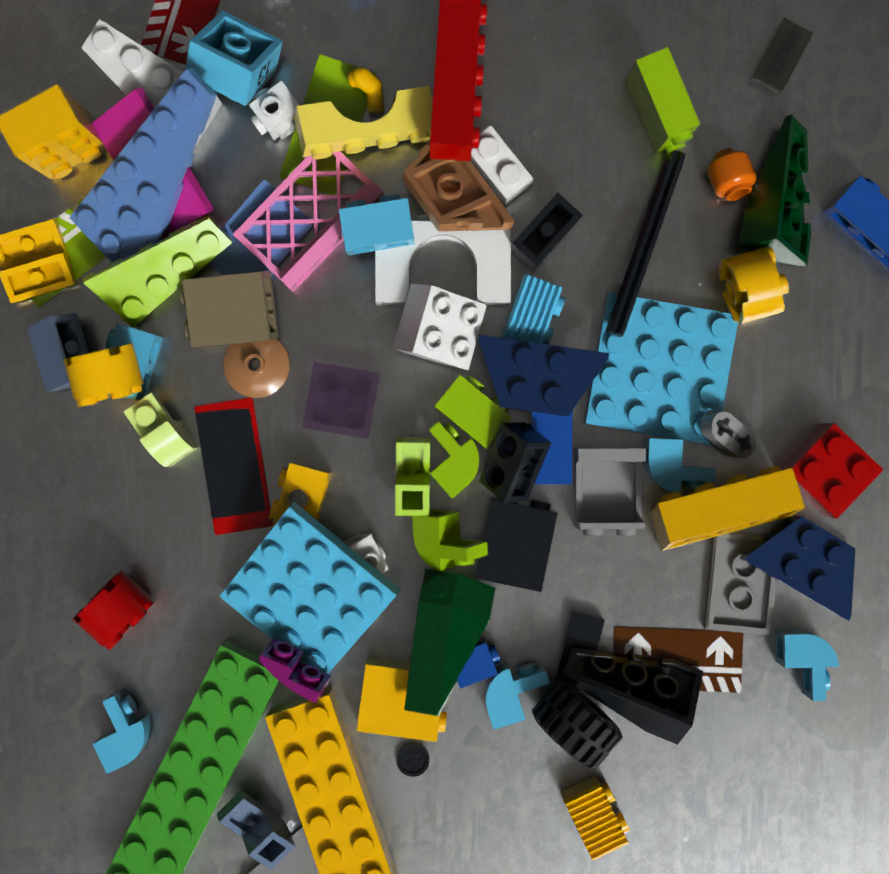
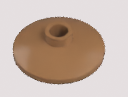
M278 339L230 344L226 350L223 368L225 377L234 390L247 397L262 398L272 395L283 386L289 374L290 360L287 350ZM253 358H258L261 363L260 368L253 371L249 367V362Z

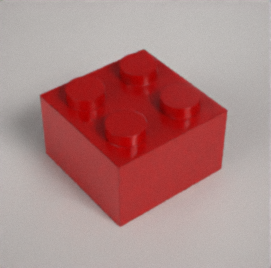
M821 423L780 467L781 471L792 468L801 495L823 516L838 519L884 470L835 423Z

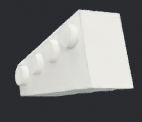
M100 19L81 47L125 95H128L136 88L142 87L154 108H156L183 73ZM218 96L214 102L204 132L222 105ZM200 134V135H199V138H198V140H197V143L199 142V140H200V138L202 137L203 134Z

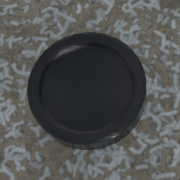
M410 742L399 749L396 762L403 774L416 777L427 770L430 757L427 749L422 744Z

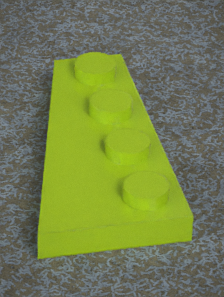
M207 214L169 234V237L155 244L150 243L140 248L139 252L125 259L120 258L110 263L109 267L97 273L92 272L84 276L83 283L133 328L183 285L182 280L192 278L232 243V240Z

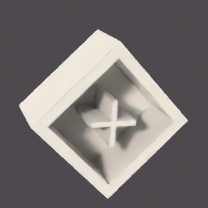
M411 283L392 349L448 367L469 370L487 305L432 285Z

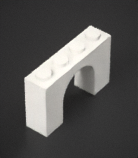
M421 215L416 217V221H411L415 245L375 251V303L377 306H405L410 288L412 260L423 246L437 240L456 242L463 246L472 256L476 268L477 302L487 306H509L511 303V229L438 231L427 215Z

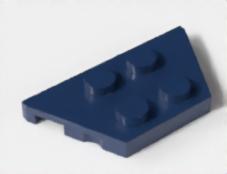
M480 334L478 336V343L481 347L499 406L503 408L568 417L609 359V353Z
M795 515L784 523L780 530L773 531L763 538V543L752 551H745L740 556L741 560L841 619L850 621L852 615L856 548L806 518Z

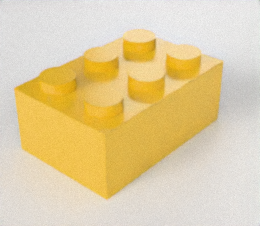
M58 84L0 115V130L15 157L49 179H59L67 176L72 172V167L81 162L88 163L96 160L101 156V151L106 149L91 124L94 120L90 113Z

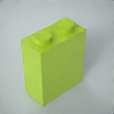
M666 47L636 60L625 82L655 153L666 150L668 154L685 147V142L693 138L692 133L698 128L700 122L670 50Z

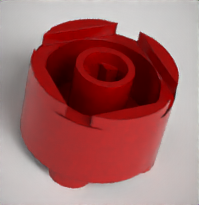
M121 569L90 599L87 606L82 608L72 620L101 647L111 650L122 639L130 626L134 627L147 614V610L154 602L150 600L151 596Z

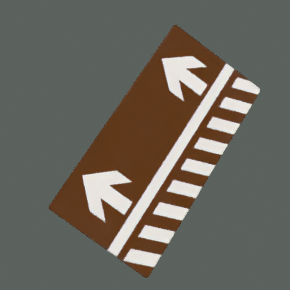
M614 627V656L631 657L632 654L643 655V659L660 660L661 657L673 658L703 670L700 691L741 692L744 633Z

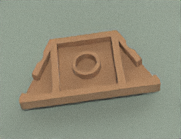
M429 143V145L425 144L419 152L418 159L412 161L404 171L402 181L438 231L509 230L513 227L514 219L471 161L430 159Z

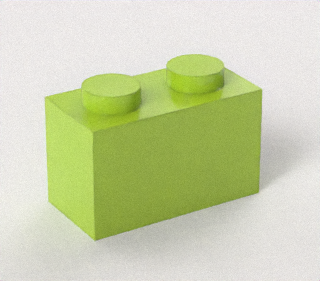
M459 375L434 407L487 449L494 441L501 423H508L512 419L507 414L510 408L500 407L496 396L492 400L481 392L484 386L471 375H468L466 379Z

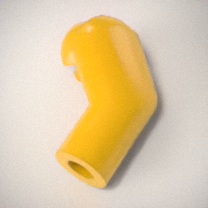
M357 67L355 70H351L348 74V83L351 87L360 88L367 94L368 114L384 113L382 82L365 67Z

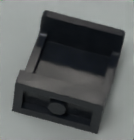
M490 497V506L482 540L487 541L488 555L478 559L474 573L475 579L542 592L558 512L550 510L551 503L531 500V504L526 505L517 502L504 503L499 498Z

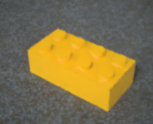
M780 465L759 471L760 474L751 479H748L747 474L727 479V483L721 485V487L715 488L714 483H709L694 488V492L689 493L687 496L682 497L680 492H675L660 497L661 501L656 502L657 505L650 512V516L661 551L785 519L804 509L805 505L793 469L789 468L781 471Z

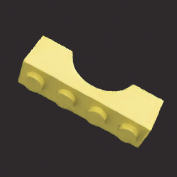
M430 86L398 90L391 103L390 111L381 119L367 123L356 122L346 118L334 107L331 101L296 106L294 121L302 157L312 156L313 159H324L331 156L332 152L345 150L347 154H355L364 151L365 147L378 145L379 148L385 149L396 146L400 141L411 140V143H422L429 140L433 105Z

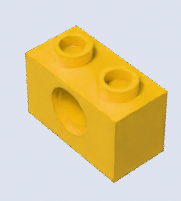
M296 462L289 463L288 468L283 467L278 481V487L283 488L280 500L274 499L269 519L274 520L272 528L292 505L291 494L294 490L305 492L308 500L303 509L319 521L332 472Z

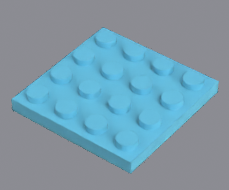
M608 292L605 299L597 351L609 353V359L591 383L584 424L715 446L702 434L701 420L705 413L710 410L723 411L738 321L735 322L731 313L637 297L624 335L616 337L608 334L606 328L618 294Z
M294 502L219 597L270 639L273 640L275 638L279 641L288 642L293 647L304 651L302 663L315 666L320 671L328 674L393 601L401 589Z

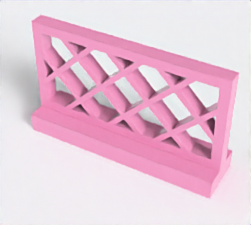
M340 151L332 152V155L336 158V171H317V159L307 156L233 233L293 293L344 240L339 209L346 208V204L341 207V200H349L348 202L365 200L366 204L379 203L380 198L384 196V191L364 175ZM340 162H341L349 171H341V169H340ZM312 164V171H306ZM336 176L337 195H318L317 177ZM341 176H355L364 184L356 194L341 195ZM299 177H313V195L294 196V182ZM289 189V196H282ZM319 200H337V214L332 219H318ZM276 201L290 202L289 220H271V206ZM294 201H313L314 219H295ZM266 213V220H259ZM314 224V238L309 243H295V225ZM318 224H326L320 231L318 230ZM266 225L267 244H252L244 235L252 226ZM271 225H290L291 243L272 244ZM291 248V262L280 271L272 263V249ZM295 248H303L296 256ZM258 249H267V257Z

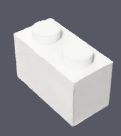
M489 126L480 134L479 149L472 148L471 162L504 207H506L531 187L533 177L494 128Z

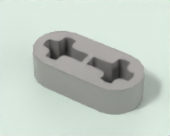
M710 410L703 416L701 420L702 434L722 452L730 457L741 459L748 458L753 454L756 447L755 435L731 413ZM719 427L723 429V432L718 431Z

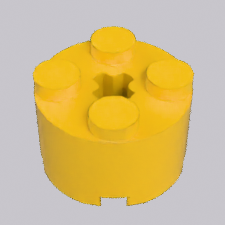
M772 247L760 248L720 261L719 279L720 281L726 280L727 289L722 294L728 312L732 314L735 322L739 321V324H743L784 311L783 294L789 292V285L785 274L778 273L776 257Z
M133 343L63 359L73 399L77 401L78 407L110 398L109 393L112 399H118L143 391L141 385L144 382Z

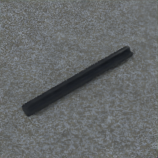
M674 150L666 155L606 328V332L610 335L622 337L626 331L686 157L681 151Z

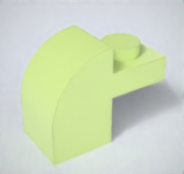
M151 392L124 411V414L140 435L142 445L162 466L171 467L198 448L182 423L172 419L155 393Z

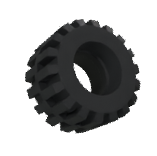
M558 679L532 709L536 722L550 738L575 760L592 769H596L623 738L619 727L602 709L579 689L564 680Z

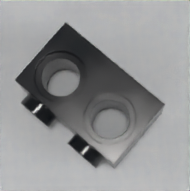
M525 422L501 423L489 456L484 464L479 482L504 503L528 501L552 442Z

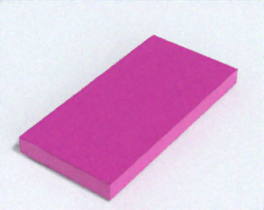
M142 87L131 91L91 123L113 161L155 109ZM189 167L182 181L184 186L168 230L163 232L161 240L169 237V234L214 210Z

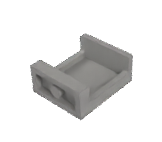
M574 448L575 527L583 530V535L601 536L603 535V530H617V535L632 536L637 535V529H646V522L643 521L642 462H646V448Z

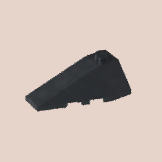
M572 647L562 678L647 733L678 745L693 726L703 670L673 658L661 657L660 660L643 659V655L632 654L631 657L614 656L610 651Z

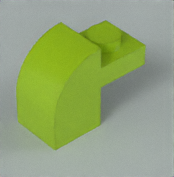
M437 422L429 431L450 456L434 468L430 474L453 499L476 476L479 467V453L471 438L460 446L456 441L461 436L448 422L443 426L440 422Z
M396 437L395 516H429L430 438Z
M430 509L429 516H412L413 539L416 550L421 559L431 568L443 571L457 565H472L475 559L488 555L487 541L460 538V513L458 511Z

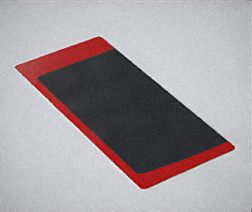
M253 398L195 406L194 410L215 535L273 526V519H269L271 507Z

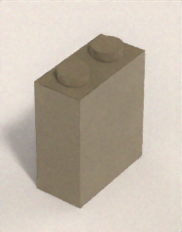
M271 271L182 280L183 287L180 290V299L182 305L186 307L185 335L190 341L191 348L266 341L279 338Z

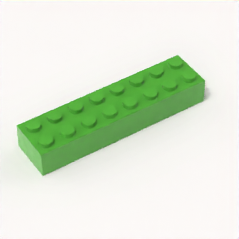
M229 638L220 645L106 874L184 873L280 682L259 661L261 654Z

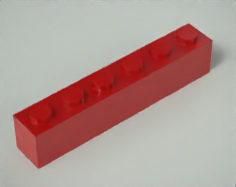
M440 0L430 159L471 161L472 148L479 149L480 127H473L474 117H481L482 96L475 95L476 86H482L484 70V65L477 64L478 55L484 56L486 34H479V25H486L487 4H481V0Z

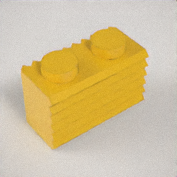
M593 775L591 778H587L585 781H581L561 791L563 801L592 861L629 843L624 833L630 831L622 812L615 814L610 805L611 802L615 801V798L607 782L600 784L597 776Z

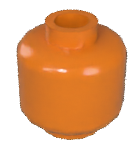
M732 148L723 149L714 155V160L707 167V175L715 195L720 198H726L727 201H736L744 198L751 193L752 186L756 182V173L748 154L744 151H733Z

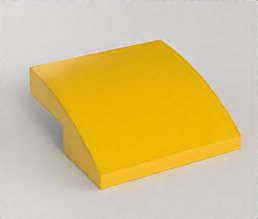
M57 218L0 234V278L11 304L76 284L72 264Z

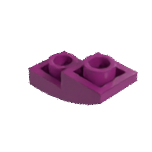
M274 638L261 653L259 661L286 687L316 703L327 688L331 675L320 671L315 666L302 663L304 651L293 647L288 642L279 641Z

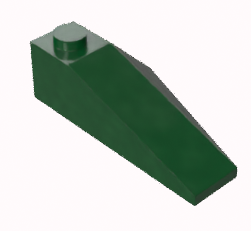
M793 115L786 116L743 213L742 227L739 229L738 238L739 245L748 252L772 247L776 262L807 266L811 240V223H804V204H810V193L806 192L803 174L809 170L807 130Z
M425 569L416 617L404 706L405 711L439 717L458 682L461 671L468 659L470 660L478 640L490 623L496 593L495 587L458 573Z

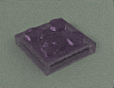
M313 362L302 428L369 439L380 373Z

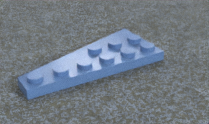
M193 68L185 69L69 217L111 262L120 258L125 259L139 252L140 248L150 243L155 244L161 241L163 232L168 230L184 183H182L187 168L192 165L195 156L193 154L199 135L204 132L217 97V93Z

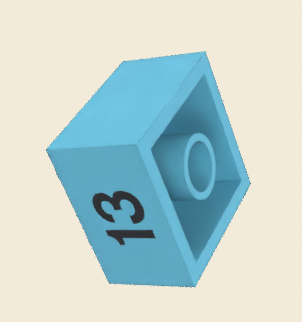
M222 10L190 40L185 69L193 68L213 90L227 96L232 101L246 106L255 94L276 74L283 40Z

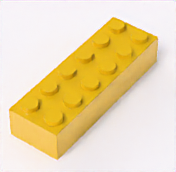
M333 687L325 689L316 703L302 697L271 708L265 716V720L319 874H398Z

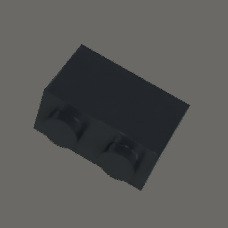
M557 193L511 245V251L535 271L576 226L583 214Z

